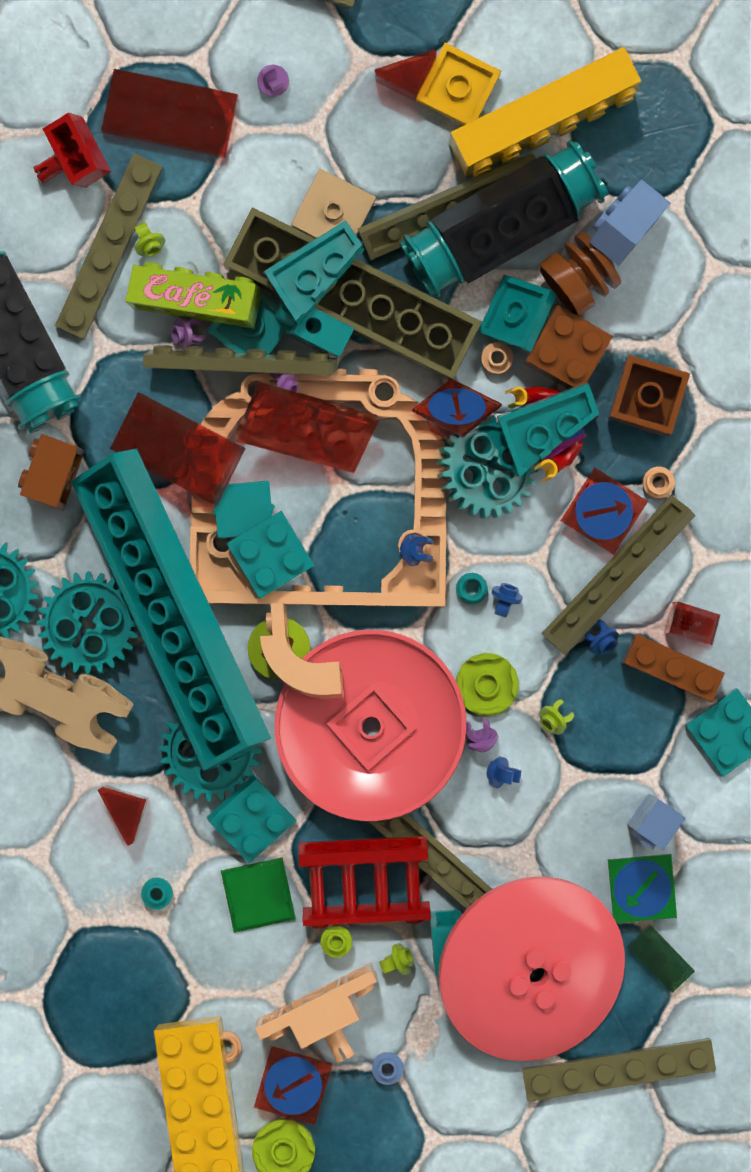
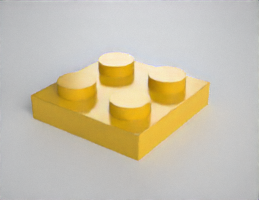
M444 43L416 98V102L462 125H466L479 118L502 71Z

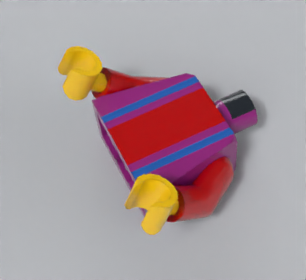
M517 386L506 390L505 394L512 393L515 397V403L509 404V408L518 406L520 408L560 393V391L540 386L530 388ZM583 427L555 447L544 459L539 460V464L534 467V470L544 469L546 477L541 480L543 483L570 466L583 448L582 439L586 437Z

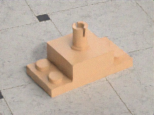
M372 963L259 1018L255 1030L260 1040L266 1037L270 1041L275 1040L286 1034V1029L290 1026L301 1049L325 1038L336 1063L344 1061L340 1048L346 1059L353 1056L355 1053L352 1051L342 1028L360 1020V1010L352 994L355 993L356 997H360L374 989L373 985L377 982V973Z

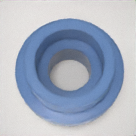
M381 1053L372 1063L373 1076L382 1084H394L403 1075V1062L395 1053ZM389 1063L393 1065L394 1071L391 1074L383 1073L381 1068L384 1064Z

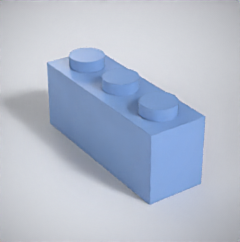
M642 179L634 188L628 185L593 225L592 228L597 232L589 242L619 266L671 203Z
M648 793L627 825L633 828L631 835L653 851L657 845L664 850L686 818Z

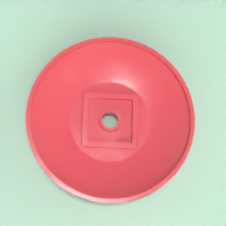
M359 630L328 639L302 658V660L310 663L340 662L342 665L344 698L321 699L298 693L284 683L279 695L275 713V740L279 757L289 778L310 801L327 812L346 819L364 822L384 821L398 818L417 810L433 799L445 787L454 774L463 753L467 732L465 705L457 682L450 670L435 653L423 644L402 634L384 630ZM370 718L377 719L381 724L380 731L373 736L366 735L363 732V724Z
M527 877L497 886L478 898L465 910L446 939L441 954L438 974L440 996L444 1009L457 1031L470 1044L484 1053L512 1061H534L558 1055L586 1039L597 1029L612 1009L624 976L625 951L622 936L615 919L603 903L591 892L575 883L554 877ZM537 968H543V977L536 982L530 981L532 971Z

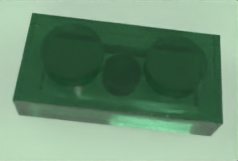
M650 924L627 945L672 993L695 972Z

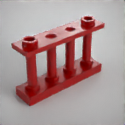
M427 836L299 843V867L306 866L310 869L312 907H303V926L321 929L328 925L396 921L418 924L424 920H431L430 901H420L418 863L428 860ZM389 862H403L406 864L407 902L388 903L386 865ZM370 863L374 866L376 904L356 905L354 866ZM325 865H338L342 867L344 905L324 906L322 868Z

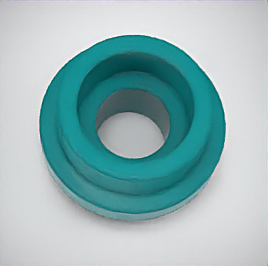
M477 573L464 574L456 584L457 596L467 604L481 602L486 597L488 591L486 580ZM470 582L475 583L478 587L474 595L468 594L465 589L466 585Z
M160 877L151 878L143 885L141 898L147 907L155 910L163 909L171 902L173 889L167 880ZM159 888L163 893L162 898L154 899L151 896L152 889Z

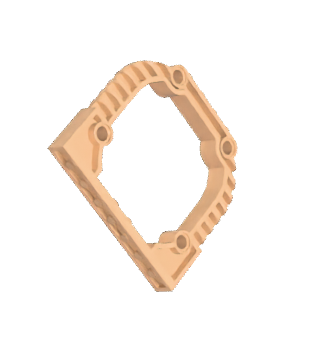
M338 369L331 376L294 374L298 380L299 393L291 401L361 403L365 411L375 418L398 420L411 439L415 459L413 530H408L402 534L399 539L398 549L400 553L401 543L408 534H416L418 537L425 536L433 539L434 544H426L423 547L422 554L433 556V560L428 563L420 561L417 566H409L405 560L401 559L398 565L382 579L381 593L343 592V586H324V592H311V585H292V591H272L259 599L231 550L220 552L215 548L214 542L218 534L216 515L212 513L213 509H215L213 485L225 484V457L229 438L241 420L245 417L267 416L279 406L276 399L267 394L260 399L251 398L248 393L249 387L254 383H262L266 388L274 390L278 380L271 377L270 373L251 374L242 382L241 391L227 396L209 411L197 431L193 445L190 564L208 603L270 604L283 602L284 604L445 607L447 490H442L441 487L447 483L446 478L437 477V474L445 471V467L436 464V462L445 459V455L439 451V448L446 447L443 434L433 416L416 400L400 393L399 384L395 379L386 375H378V370L374 369L359 370V375H346V369ZM383 384L389 385L394 393L392 398L388 401L379 400L375 395V390L378 386Z

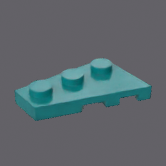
M345 220L268 268L264 273L299 326L363 252L364 248Z
M584 383L498 415L497 418L518 476L521 477L531 466L540 459H544L565 439L570 438L598 416L599 411L590 385Z

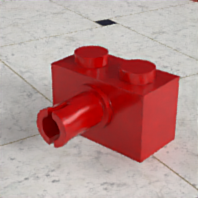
M67 113L43 128L55 153L45 161L34 166V172H40L36 176L43 184H46L64 171L71 185L87 188L111 173L82 116Z

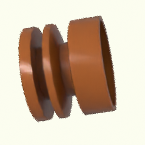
M582 231L574 237L578 248L570 241L564 244L569 257L568 260L554 252L538 264L540 273L552 291L558 294L557 297L570 312L579 317L596 304L590 292L591 289L605 297L609 294L605 282L613 289H616L622 283L612 260L589 242L591 238Z

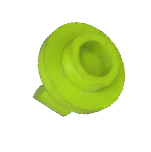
M146 222L134 227L140 238L134 247L136 253L139 256L153 257L159 254L166 241L163 234L151 233Z
M562 699L550 706H544L539 711L540 724L549 733L562 734L566 730V724L574 718L573 712L565 717L558 712L559 706L564 703Z
M330 926L321 936V948L330 957H343L352 947V936L343 926Z
M398 943L393 945L392 954L384 957V960L379 961L383 974L398 969L402 975H406L411 972L414 959L408 947L404 948L402 944Z

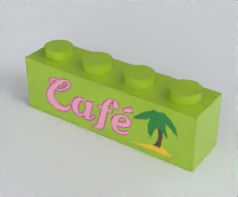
M144 262V266L133 265L125 302L135 310L255 329L262 291L254 284V280L238 276L235 277V280L223 279V275L215 272H205L203 276L193 274L192 270L183 267H175L174 271L163 269V266L159 264Z

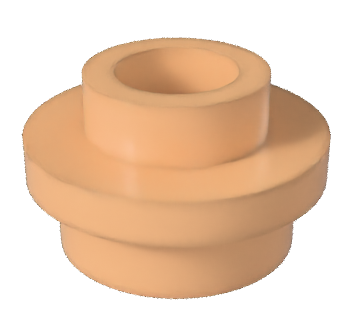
M493 342L484 348L481 361L484 368L490 373L501 374L511 367L513 353L506 344ZM494 352H500L503 355L501 363H494L492 361L491 355Z
M653 467L643 477V488L653 498H664L674 489V476L664 467ZM655 477L663 479L664 485L661 489L653 486V479Z
M223 1031L224 1041H228L232 1046L226 1058V1061L231 1063L239 1057L242 1045L236 1034L230 1031Z

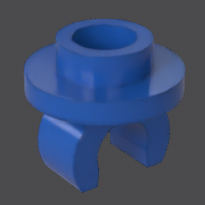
M408 534L400 546L402 559L409 566H417L420 561L425 563L431 562L433 556L422 554V548L426 544H434V540L425 536L418 537L416 534Z
M501 583L500 586L493 587L491 593L498 598L494 614L506 618L511 603L520 604L522 602L523 596L518 593L519 589L507 583Z
M599 619L597 623L601 628V632L593 636L587 631L584 636L591 644L590 649L594 654H607L616 647L619 634L614 628L608 629L605 622Z
M499 756L489 764L486 776L491 787L500 788L504 783H520L522 770L509 767L507 758Z

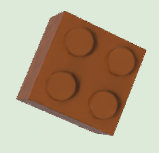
M557 305L524 364L565 388L571 389L588 382L613 336Z
M628 355L624 361L607 419L664 437L671 436L690 373Z
M41 434L40 439H34L31 445L29 457L33 459L29 470L24 469L18 482V488L22 489L20 495L64 510L73 487L70 481L76 478L85 451L78 446Z

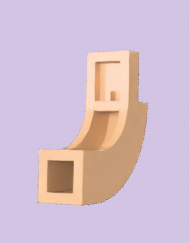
M283 602L270 603L271 612L266 613L267 632H272L273 635L260 636L264 656L271 669L287 686L303 695L321 699L344 698L342 665L340 662L310 663L297 657L289 643L287 607Z

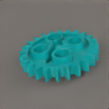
M489 415L485 420L482 416L474 421V423L463 424V427L459 425L453 427L452 430L455 436L448 435L444 437L450 446L439 448V451L445 455V459L436 462V464L445 467V471L437 474V477L446 478L447 483L441 487L442 490H452L448 500L459 499L458 510L469 506L468 515L473 516L479 512L482 519L488 518L490 512L493 518L501 517L502 511L505 514H510L513 512L512 505L514 507H521L523 503L520 497L526 498L531 496L526 486L536 485V482L530 478V474L537 473L539 469L535 471L534 467H530L525 474L519 477L512 458L509 465L503 461L502 453L504 449L509 452L499 421L496 422L495 415ZM476 438L481 441L483 446L481 454L477 453L474 449ZM463 455H465L467 458L471 460H474V462L470 463L465 461L463 459ZM488 461L487 466L478 464L481 462ZM488 467L497 470L488 472ZM466 468L473 473L471 484L464 478ZM500 471L510 472L512 474V478H510L509 476ZM495 479L500 482L502 487L499 495L494 492L492 487Z
M5 542L0 548V569L10 570L14 577L13 583L9 585L0 583V600L7 602L10 606V613L6 616H0V632L8 639L10 637V627L16 632H20L21 627L18 621L21 620L25 623L30 621L25 611L35 612L36 607L29 602L39 598V594L31 592V588L38 586L39 581L29 579L36 572L35 569L26 570L24 568L29 558L27 557L19 561L17 559L19 549L17 548L10 554L7 552L8 543Z
M87 571L85 580H82L78 573H74L73 583H70L68 579L63 577L61 580L64 588L60 589L52 585L51 589L55 596L53 598L49 596L43 597L49 604L48 608H38L39 612L46 615L45 619L36 621V624L45 626V631L39 633L38 637H47L49 640L42 648L44 650L53 648L55 651L50 659L55 660L61 656L63 658L62 668L67 667L70 662L73 663V673H77L81 666H84L87 675L91 674L93 666H96L99 673H103L104 663L106 662L111 668H115V657L123 661L127 659L122 651L124 648L134 650V646L128 642L129 639L139 638V635L132 631V627L137 625L135 620H132V614L120 588L117 590L114 588L116 579L112 578L108 583H104L105 574L100 573L97 579L93 580L91 571ZM81 592H86L91 598V604L86 610H80L75 604L76 596ZM103 598L104 604L93 618V622L96 624L95 629L88 628L80 645L74 648L73 643L85 627V624L81 621L82 618H89L99 599ZM108 608L115 609L119 614L118 622L111 627L107 626L102 618L104 611ZM66 619L71 620L75 625V632L69 638L63 637L59 632L61 622ZM93 635L98 636L103 643L101 651L97 654L89 652L86 645L87 640Z
M177 711L174 714L178 722L167 721L166 725L172 731L171 733L161 734V737L167 740L168 744L160 746L159 750L167 752L168 756L161 759L160 763H170L171 767L164 774H175L177 776L172 783L173 786L181 782L185 784L182 791L183 794H186L190 789L195 790L194 799L196 800L202 792L206 793L208 802L212 800L213 793H217L220 800H224L225 790L228 789L231 794L235 792L236 784L241 786L246 782L244 776L251 777L253 774L255 775L250 767L260 766L261 762L253 757L255 754L262 753L263 749L255 747L239 758L228 762L231 766L230 771H227L222 765L217 766L219 770L218 778L213 781L206 780L202 775V766L197 755L195 754L194 757L188 758L180 752L181 743L184 740H189V737Z

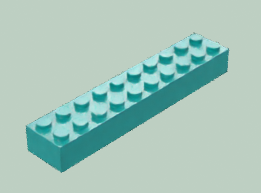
M132 449L111 453L70 482L203 770L206 771L236 759L270 740L271 736L138 450Z

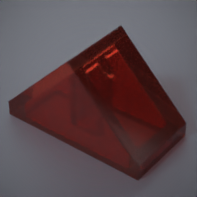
M432 50L374 69L375 80L377 83L416 102V98L437 59L436 51Z
M672 602L664 633L713 645L720 614L682 602Z
M108 785L99 788L97 791L127 846L133 844L137 840L149 797Z

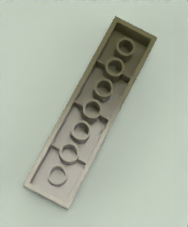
M252 207L223 265L225 270L239 277L250 278L254 280V284L278 295L264 271L315 240V238ZM357 259L314 307L353 327L352 333L450 382H453L482 321Z

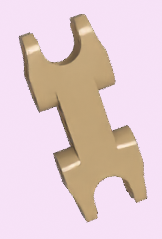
M0 637V661L5 666L6 671L5 676L0 677V709L10 714L22 715L26 707L29 706L58 720L55 733L61 739L80 748L110 754L117 740L99 726L97 714L107 712L118 717L127 718L134 704L110 684L94 676L81 674L76 684L44 669L48 660L44 652L25 642Z

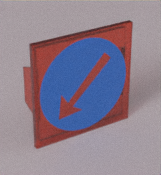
M453 380V382L447 381L415 406L412 412L427 419L431 432L448 440L452 432L461 437L467 435L498 410L502 403Z
M594 467L560 521L614 555L648 501Z
M271 1046L254 1108L315 1125L333 1063Z

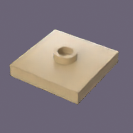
M319 169L291 226L316 239L346 220L357 236L359 233L358 228L362 227L376 197Z

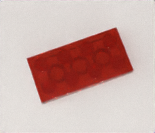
M114 69L101 131L106 134L226 158L239 96L235 93Z
M259 382L235 436L237 442L354 473L379 420L377 414Z
M140 392L137 393L110 447L115 452L137 449L148 470L214 505H218L246 449Z

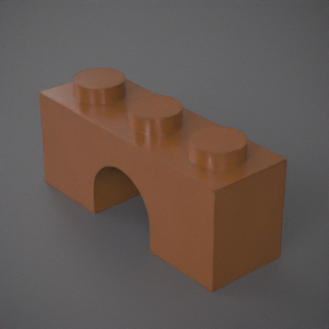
M633 634L621 663L670 683L709 702H713L725 675V672L639 634Z

